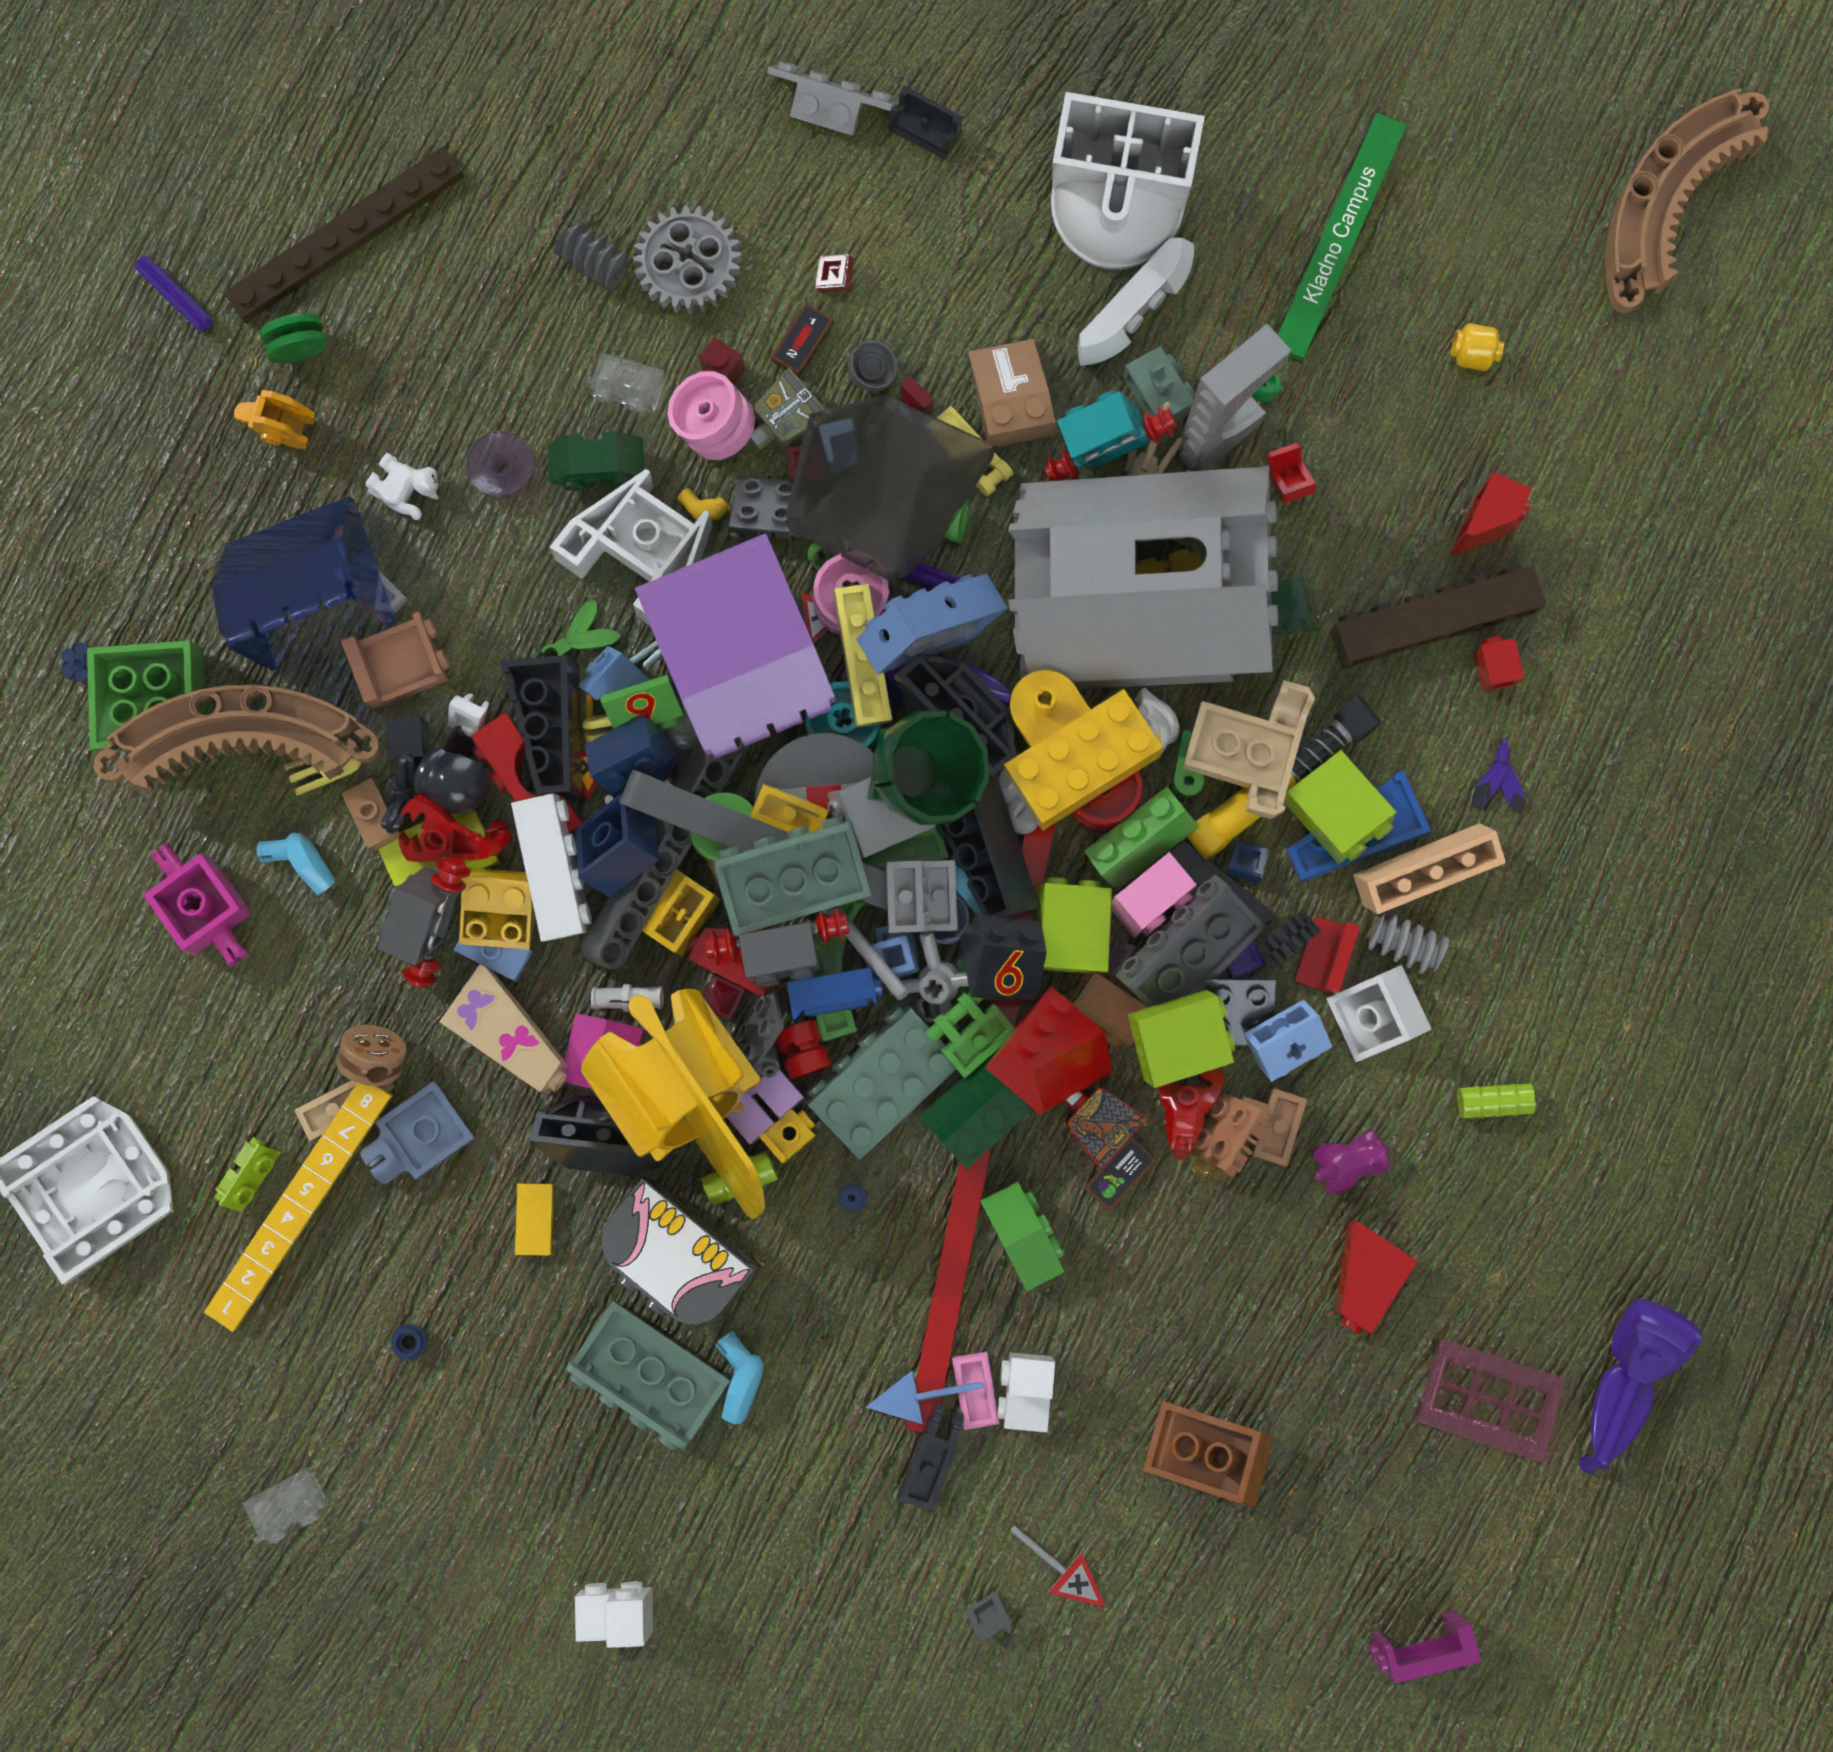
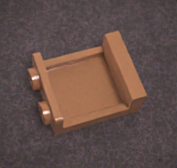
M419 611L412 614L413 620L362 640H358L354 636L341 640L362 699L372 710L449 680L445 671L450 668L448 659L442 649L437 650L434 639L438 637L436 628L431 618L425 619Z

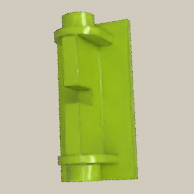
M253 1137L250 1142L246 1141L234 1160V1163L241 1167L240 1171L237 1172L229 1168L220 1184L215 1188L217 1194L214 1198L220 1201L219 1205L243 1212L252 1201L255 1192L266 1175L273 1168L281 1152L264 1146L265 1143L256 1137Z

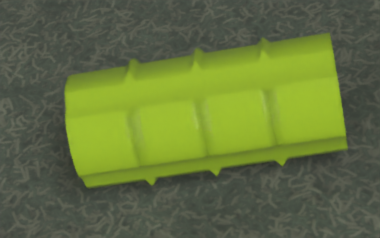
M1531 1083L1458 1088L1457 1091L1458 1111L1461 1118L1479 1119L1482 1117L1517 1116L1535 1113V1093Z
M767 1150L757 1155L749 1156L758 1173L762 1187L779 1179ZM717 1171L701 1178L707 1197L713 1207L723 1202L731 1201L734 1198Z

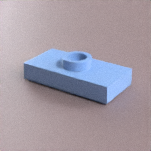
M459 940L454 948V951L516 982L533 952L530 949L459 944Z

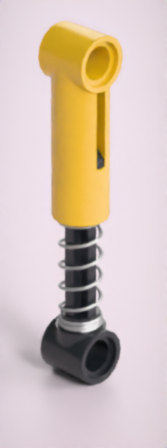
M1360 695L1349 701L1333 716L1334 721L1330 724V729H1323L1321 736L1317 739L1311 738L1308 746L1300 747L1299 753L1296 754L1287 791L1297 784V780L1301 781L1300 777L1308 771L1312 773L1311 769L1318 763L1323 764L1322 760L1330 754L1334 756L1333 752L1341 745L1345 747V744H1349V742L1357 744L1381 725L1382 721ZM1243 787L1214 811L1199 818L1196 821L1199 828L1186 837L1205 861L1219 853L1234 837L1261 817L1245 812L1249 788Z

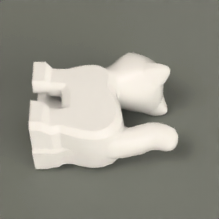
M385 453L379 462V466L389 473L386 479L381 481L379 476L372 472L365 484L368 488L367 491L371 495L381 499L389 508L401 514L410 515L414 520H419L422 516L418 507L408 504L414 489L421 495L438 499L436 491L439 483L435 469L426 467L416 470L407 464L399 463L394 456Z

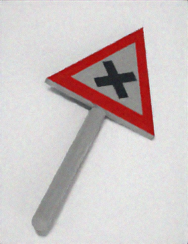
M1016 1526L1011 1528V1532L1062 1574L1047 1592L1048 1594L1106 1608L1082 1551L1066 1569Z

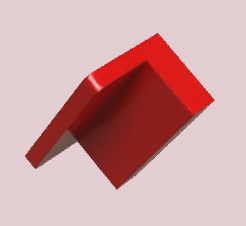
M1315 917L1313 921L1321 931L1305 944L1294 980L1298 984L1335 995L1340 992L1360 926L1350 922L1339 924L1321 917Z

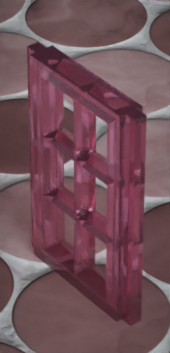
M1440 1338L1416 1421L1542 1463L1546 1455L1566 1379ZM1447 1361L1475 1370L1470 1389L1442 1380ZM1483 1373L1511 1382L1506 1401L1478 1392ZM1519 1385L1547 1394L1542 1413L1514 1404ZM1440 1387L1468 1396L1463 1415L1435 1407ZM1475 1399L1504 1408L1499 1427L1470 1418ZM1511 1411L1539 1419L1534 1439L1506 1430Z

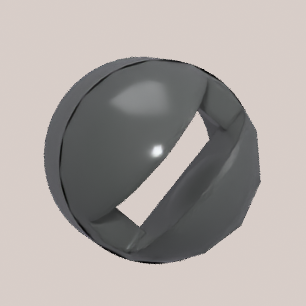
M920 997L915 1002L913 1011L925 1024L934 1023L933 1020L941 1014L938 1004L929 1003V1009L933 1017L926 1019L921 1003L926 1000Z

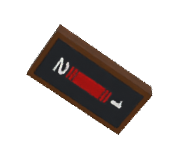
M805 302L771 355V361L785 370L790 368L800 378L835 323L834 318Z

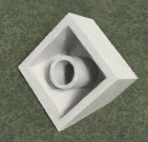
M1402 965L1326 998L1355 1062L1432 1030Z

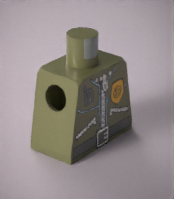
M788 368L753 407L755 418L760 425L753 430L749 440L758 451L774 440L786 452V447L799 446L817 436L815 424L830 421L831 417L794 372Z

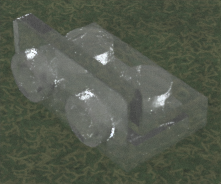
M601 352L594 375L587 378L586 385L590 393L593 394L592 396L601 402L612 403L613 400L624 403L626 408L635 412L642 413L644 410L654 412L666 373L664 370Z
M310 1466L242 1503L257 1532V1536L252 1538L255 1545L267 1540L269 1546L288 1536L289 1533L286 1528L298 1522L302 1528L319 1519L321 1515L318 1510L329 1505Z

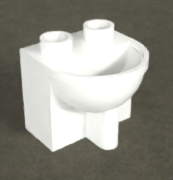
M1066 92L1053 158L1051 210L1056 230L1068 249L1081 260L1096 267L1123 270L1147 263L1169 238H1174L1180 227L1190 193L1205 116Z

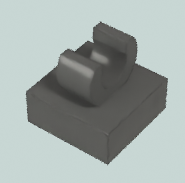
M996 1591L965 1610L981 1642L987 1640L989 1643H994L993 1635L1003 1628L1007 1633L1012 1631L1010 1624L1013 1622Z

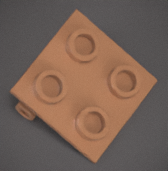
M1222 1092L1206 1118L1201 1134L1198 1136V1141L1190 1154L1221 1169L1222 1172L1233 1178L1236 1172L1240 1174L1248 1159L1239 1151L1241 1150L1249 1155L1253 1153L1244 1146V1143L1247 1141L1257 1146L1258 1142L1249 1135L1260 1140L1264 1131L1269 1126L1267 1121L1270 1116L1265 1114L1264 1110Z

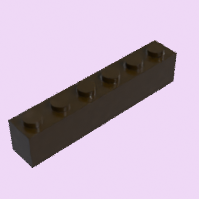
M1515 565L1502 570L1501 575L1489 578L1488 574L1477 576L1469 580V585L1457 588L1456 584H1450L1437 589L1436 594L1424 597L1423 593H1419L1403 600L1404 603L1391 607L1390 603H1384L1371 608V613L1358 616L1357 612H1353L1339 617L1338 623L1334 625L1330 632L1342 669L1538 613L1547 604L1534 566L1522 569L1521 565Z

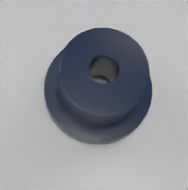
M848 1184L839 1192V1204L845 1211L857 1212L866 1203V1193L861 1186ZM850 1195L855 1196V1200L853 1202L849 1200Z

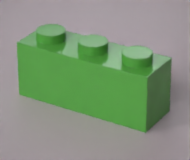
M1166 787L1084 852L1100 875L1117 891L1199 828V825L1173 792Z

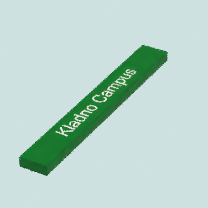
M1376 113L1278 333L1282 341L1291 349L1290 358L1303 362L1406 129V124Z

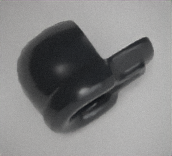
M456 725L452 729L442 747L432 748L424 755L417 767L413 782L415 796L421 794L449 811L452 816L459 817L472 814L482 805L492 783L490 772L479 763L471 760L472 748L475 747V743L463 731L462 726Z

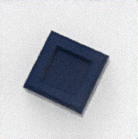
M1235 840L1226 875L1260 883L1263 878L1268 849Z

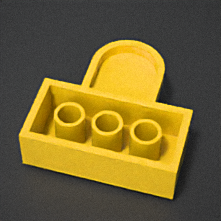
M1039 670L1023 677L1012 692L1010 699L1011 716L1030 748L1004 764L1005 774L1042 831L1162 755V745L1124 689L1093 709H1090L1070 679L1056 671Z

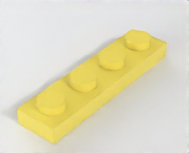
M869 584L834 588L833 595L856 727L890 723L892 716L884 673L877 675L856 640L866 630L865 624L874 618Z

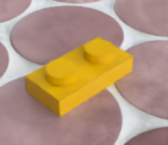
M763 783L750 817L786 832L803 826H808L810 832L822 828L821 821L826 819L829 810Z

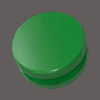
M297 313L286 315L268 322L260 330L261 340L267 345L265 347L267 359L274 363L302 361L322 353L328 347L327 336L321 332L323 330L322 320L316 314Z

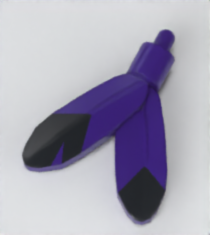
M1507 739L1501 740L1500 748L1496 749V763L1489 768L1472 794L1471 802L1474 808H1479L1488 803L1500 786L1508 806L1517 813L1524 810L1525 797L1512 767L1508 764L1511 749L1507 748Z

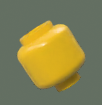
M1469 323L1462 330L1456 331L1451 349V357H1455L1456 364L1460 367L1487 371L1494 361L1499 362L1501 360L1504 341H1499V333L1496 328Z

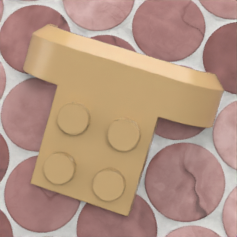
M1283 680L1268 720L1202 701L1182 769L1249 788L1245 812L1268 819H1273L1282 814L1285 810V806H1283L1304 725L1315 700L1313 693L1309 687Z

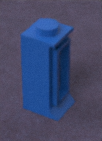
M871 968L787 982L792 1017L795 1024L804 1013L806 1017L867 1007L869 1006L868 1001H873L875 1006L878 1005L876 997L883 996L880 978L878 975H872Z

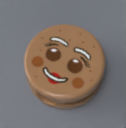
M358 1025L348 1029L342 1035L336 1064L340 1072L354 1082L370 1086L387 1085L399 1078L407 1047L404 1040L398 1034L387 1028L376 1025Z

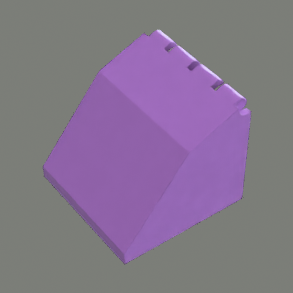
M766 533L635 588L706 756L713 753L716 759L738 750L734 741L737 737H741L744 746L771 736L766 726L770 723H773L777 733L803 722L799 713L801 710H806L809 719L832 710L830 703L836 701Z

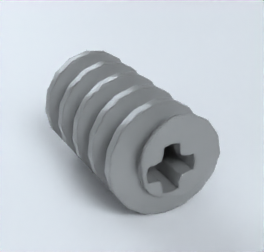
M1385 912L1381 913L1370 935L1368 950L1371 951L1379 943L1382 945L1381 956L1384 957L1392 949L1394 950V962L1397 963L1403 956H1406V968L1410 969L1416 962H1419V974L1423 975L1429 968H1432L1434 973L1446 953L1449 938L1442 937L1436 942L1437 934L1435 931H1429L1423 937L1424 928L1422 925H1416L1410 931L1411 922L1409 919H1403L1397 925L1398 915L1396 913H1391L1385 919Z

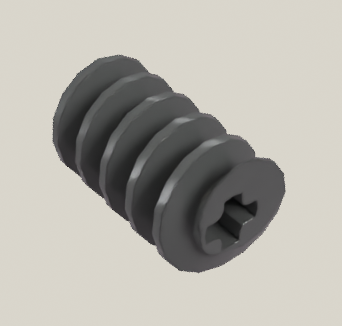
M579 221L573 227L566 228L554 244V254L562 256L563 260L567 263H573L575 269L579 271L584 270L587 277L594 278L599 285H605L608 291L615 290L626 274L628 252L623 250L615 256L617 245L611 243L605 249L606 237L600 236L594 241L596 230L590 228L584 233L585 223Z

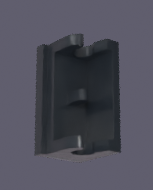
M904 86L899 94L898 107L891 108L889 130L946 160L962 134V116Z

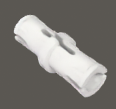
M624 984L622 988L593 987L591 991V1006L593 1010L623 1009L624 1012H630V999L636 995H643L651 1001L654 1008L662 1009L664 1006V990L662 986L633 988L631 984Z

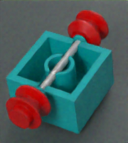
M1116 391L1106 392L1097 398V402L1087 407H1074L1066 412V417L1057 420L1069 452L1062 450V459L1057 461L1051 456L1048 457L1049 465L1045 466L1047 477L1050 481H1063L1069 477L1072 480H1077L1080 474L1079 469L1083 468V466L1093 470L1149 444L1150 440L1160 444V436L1165 433L1173 438V430L1178 428L1175 417L1170 409L1164 410L1159 405L1158 414L1151 416L1149 413L1144 412L1142 418L1138 405L1120 391L1117 393Z

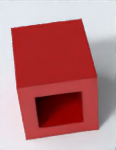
M1496 636L1482 641L1483 645L1473 653L1482 692L1516 686L1524 679L1515 638L1504 640L1503 636Z

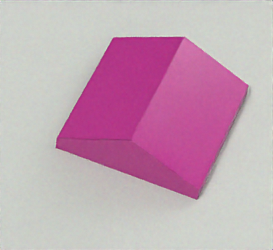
M576 1013L564 1059L569 1066L564 1072L567 1074L564 1082L591 1088L581 1073V1066L586 1054L603 1035L612 1032L631 1044L640 1046L644 1029Z

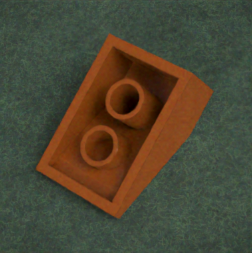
M1162 1401L1143 1471L1242 1505L1256 1507L1274 1436Z

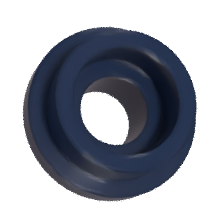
M406 1324L399 1327L394 1332L391 1340L393 1352L403 1360L419 1358L425 1352L428 1345L425 1331L415 1324ZM408 1335H412L416 1339V1345L412 1349L405 1345V1339Z

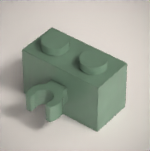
M1161 346L1125 365L1123 378L1143 412L1154 416L1158 414L1159 405L1163 407L1166 402H1169L1171 404L1170 410L1176 422L1189 416L1195 397L1194 391L1188 382H1182L1177 374L1179 369L1175 359L1171 354L1166 355Z

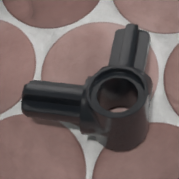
M410 752L397 754L394 757L395 773L391 775L386 788L385 800L388 808L381 820V827L390 834L401 830L407 816L410 815L408 812L400 817L405 805L415 797L413 782L416 763Z

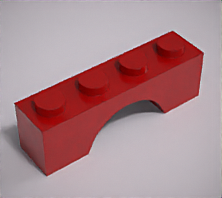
M503 713L471 735L477 744L472 748L483 765L489 762L496 773L492 775V779L502 793L508 790L515 800L513 802L538 797L529 793L523 783L521 767L526 755V747L518 727L506 713ZM559 796L560 801L565 800L567 804L569 820L566 821L569 835L572 834L575 838V828L583 822L570 803L563 796Z

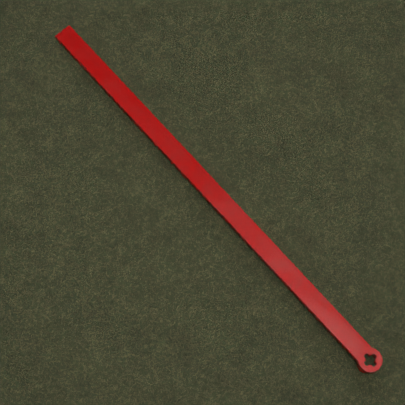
M1055 823L1043 831L1038 825L1035 830L1024 835L1021 852L1033 888L1044 883ZM1033 910L1012 918L1033 921ZM992 1000L991 1004L993 1003L1015 1028L1020 1002ZM991 1148L967 1170L959 1162L915 1384L917 1394L943 1389L945 1385ZM942 1396L920 1400L919 1406L923 1424L908 1420L907 1429L922 1432V1429L925 1430L930 1411L935 1404L941 1405Z

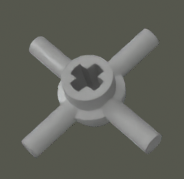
M932 931L920 934L927 966L921 971L919 978L900 981L909 990V993L920 992L924 1000L932 1004H938L940 1013L944 1016L953 1008L952 999L958 994L960 987L969 986L966 972L959 973L953 964L940 960L934 934ZM958 1022L953 1026L956 1031L959 1030Z

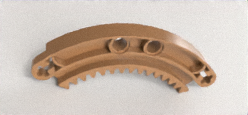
M1740 88L1699 105L1674 122L1654 142L1634 169L1620 193L1607 234L1605 252L1606 284L1610 304L1617 312L1630 313L1634 311L1642 302L1644 291L1653 289L1654 294L1660 293L1678 274V270L1671 268L1676 262V258L1670 255L1676 249V245L1672 244V242L1677 237V233L1674 230L1679 225L1680 221L1677 219L1683 213L1682 208L1695 188L1705 178H1709L1714 170L1719 171L1724 164L1730 165L1735 158L1739 161L1743 160L1747 153L1754 157L1764 145L1769 133L1768 126L1761 128L1760 124L1769 111V102L1764 95L1757 92L1739 95L1741 93ZM1750 105L1751 109H1757L1758 112L1756 115H1753L1752 111H1744L1745 108ZM1659 152L1667 154L1669 159L1662 157ZM1634 189L1642 191L1645 196L1638 195ZM1629 276H1631V278H1629V280L1624 285L1623 281L1626 280ZM1624 286L1627 295L1633 294L1634 296L1630 302H1628L1626 297H1620Z
M227 685L201 689L176 696L154 705L133 717L106 738L110 743L96 756L93 766L96 774L108 783H118L126 778L141 791L154 794L156 790L153 782L157 781L163 785L166 783L164 773L168 772L173 776H177L176 765L180 764L187 770L189 769L190 758H193L197 763H202V753H206L211 759H214L216 749L225 756L229 755L230 747L238 754H242L244 747L251 753H256L259 747L268 755L273 749L280 757H283L286 753L294 761L299 758L304 765L308 766L311 763L316 771H322L327 778L332 779L344 772L342 768L351 758L363 763L376 759L380 753L381 745L375 734L360 724L355 717L326 701L279 687ZM259 697L267 698V704L264 709L260 711L251 710L252 702ZM215 701V711L209 715H202V706L206 702ZM354 725L357 726L360 730L354 731ZM353 731L364 742L371 739L369 742L372 748L370 752L367 753L363 750L359 754L356 753L359 749L353 740L348 738ZM348 738L347 745L341 742L342 740ZM120 747L128 754L127 756L130 760L128 761L127 758L122 756L116 763L119 770L116 773L109 771L105 774L108 769L104 765L107 760L116 761L122 755L116 751Z

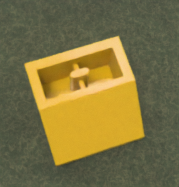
M469 867L471 871L470 876L462 878L466 883V889L461 892L459 944L529 950L535 921V911L526 872Z
M676 870L642 931L675 954L683 957L693 936L700 932L721 899Z

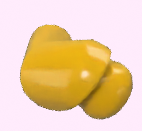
M690 488L683 490L677 497V500L696 520L705 510L710 513L711 521L721 519L728 511V504L723 498L717 497L715 499L700 500Z

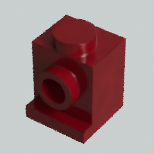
M713 337L699 357L702 372L715 371L725 375L733 385L736 384L746 369L742 354Z

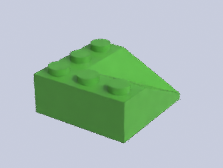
M190 640L87 648L90 750L102 751L110 743L106 738L111 733L154 705L182 694L205 689L204 650ZM205 704L201 708L202 715H206ZM120 747L116 749V751H123Z

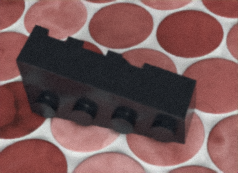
M567 655L500 661L503 673L506 674L510 699L514 703L519 732L523 736L525 743V753L536 794L539 796L556 794L563 796L566 800L582 799L580 687H578L579 664Z
M995 775L992 779H989L982 798L978 804H975V808L950 824H936L935 828L939 836L946 838L954 854L951 857L955 860L957 868L961 867L969 879L967 886L983 915L1012 918L1040 906L997 776Z

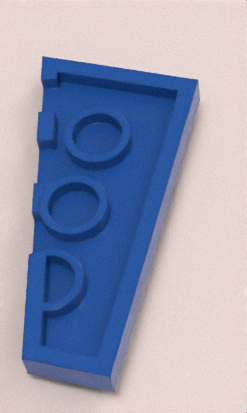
M1403 770L1394 775L1391 780L1376 788L1396 811L1392 823L1393 829L1380 840L1374 837L1365 844L1366 850L1356 859L1350 861L1346 858L1338 864L1311 833L1288 848V857L1300 883L1430 834L1431 829Z

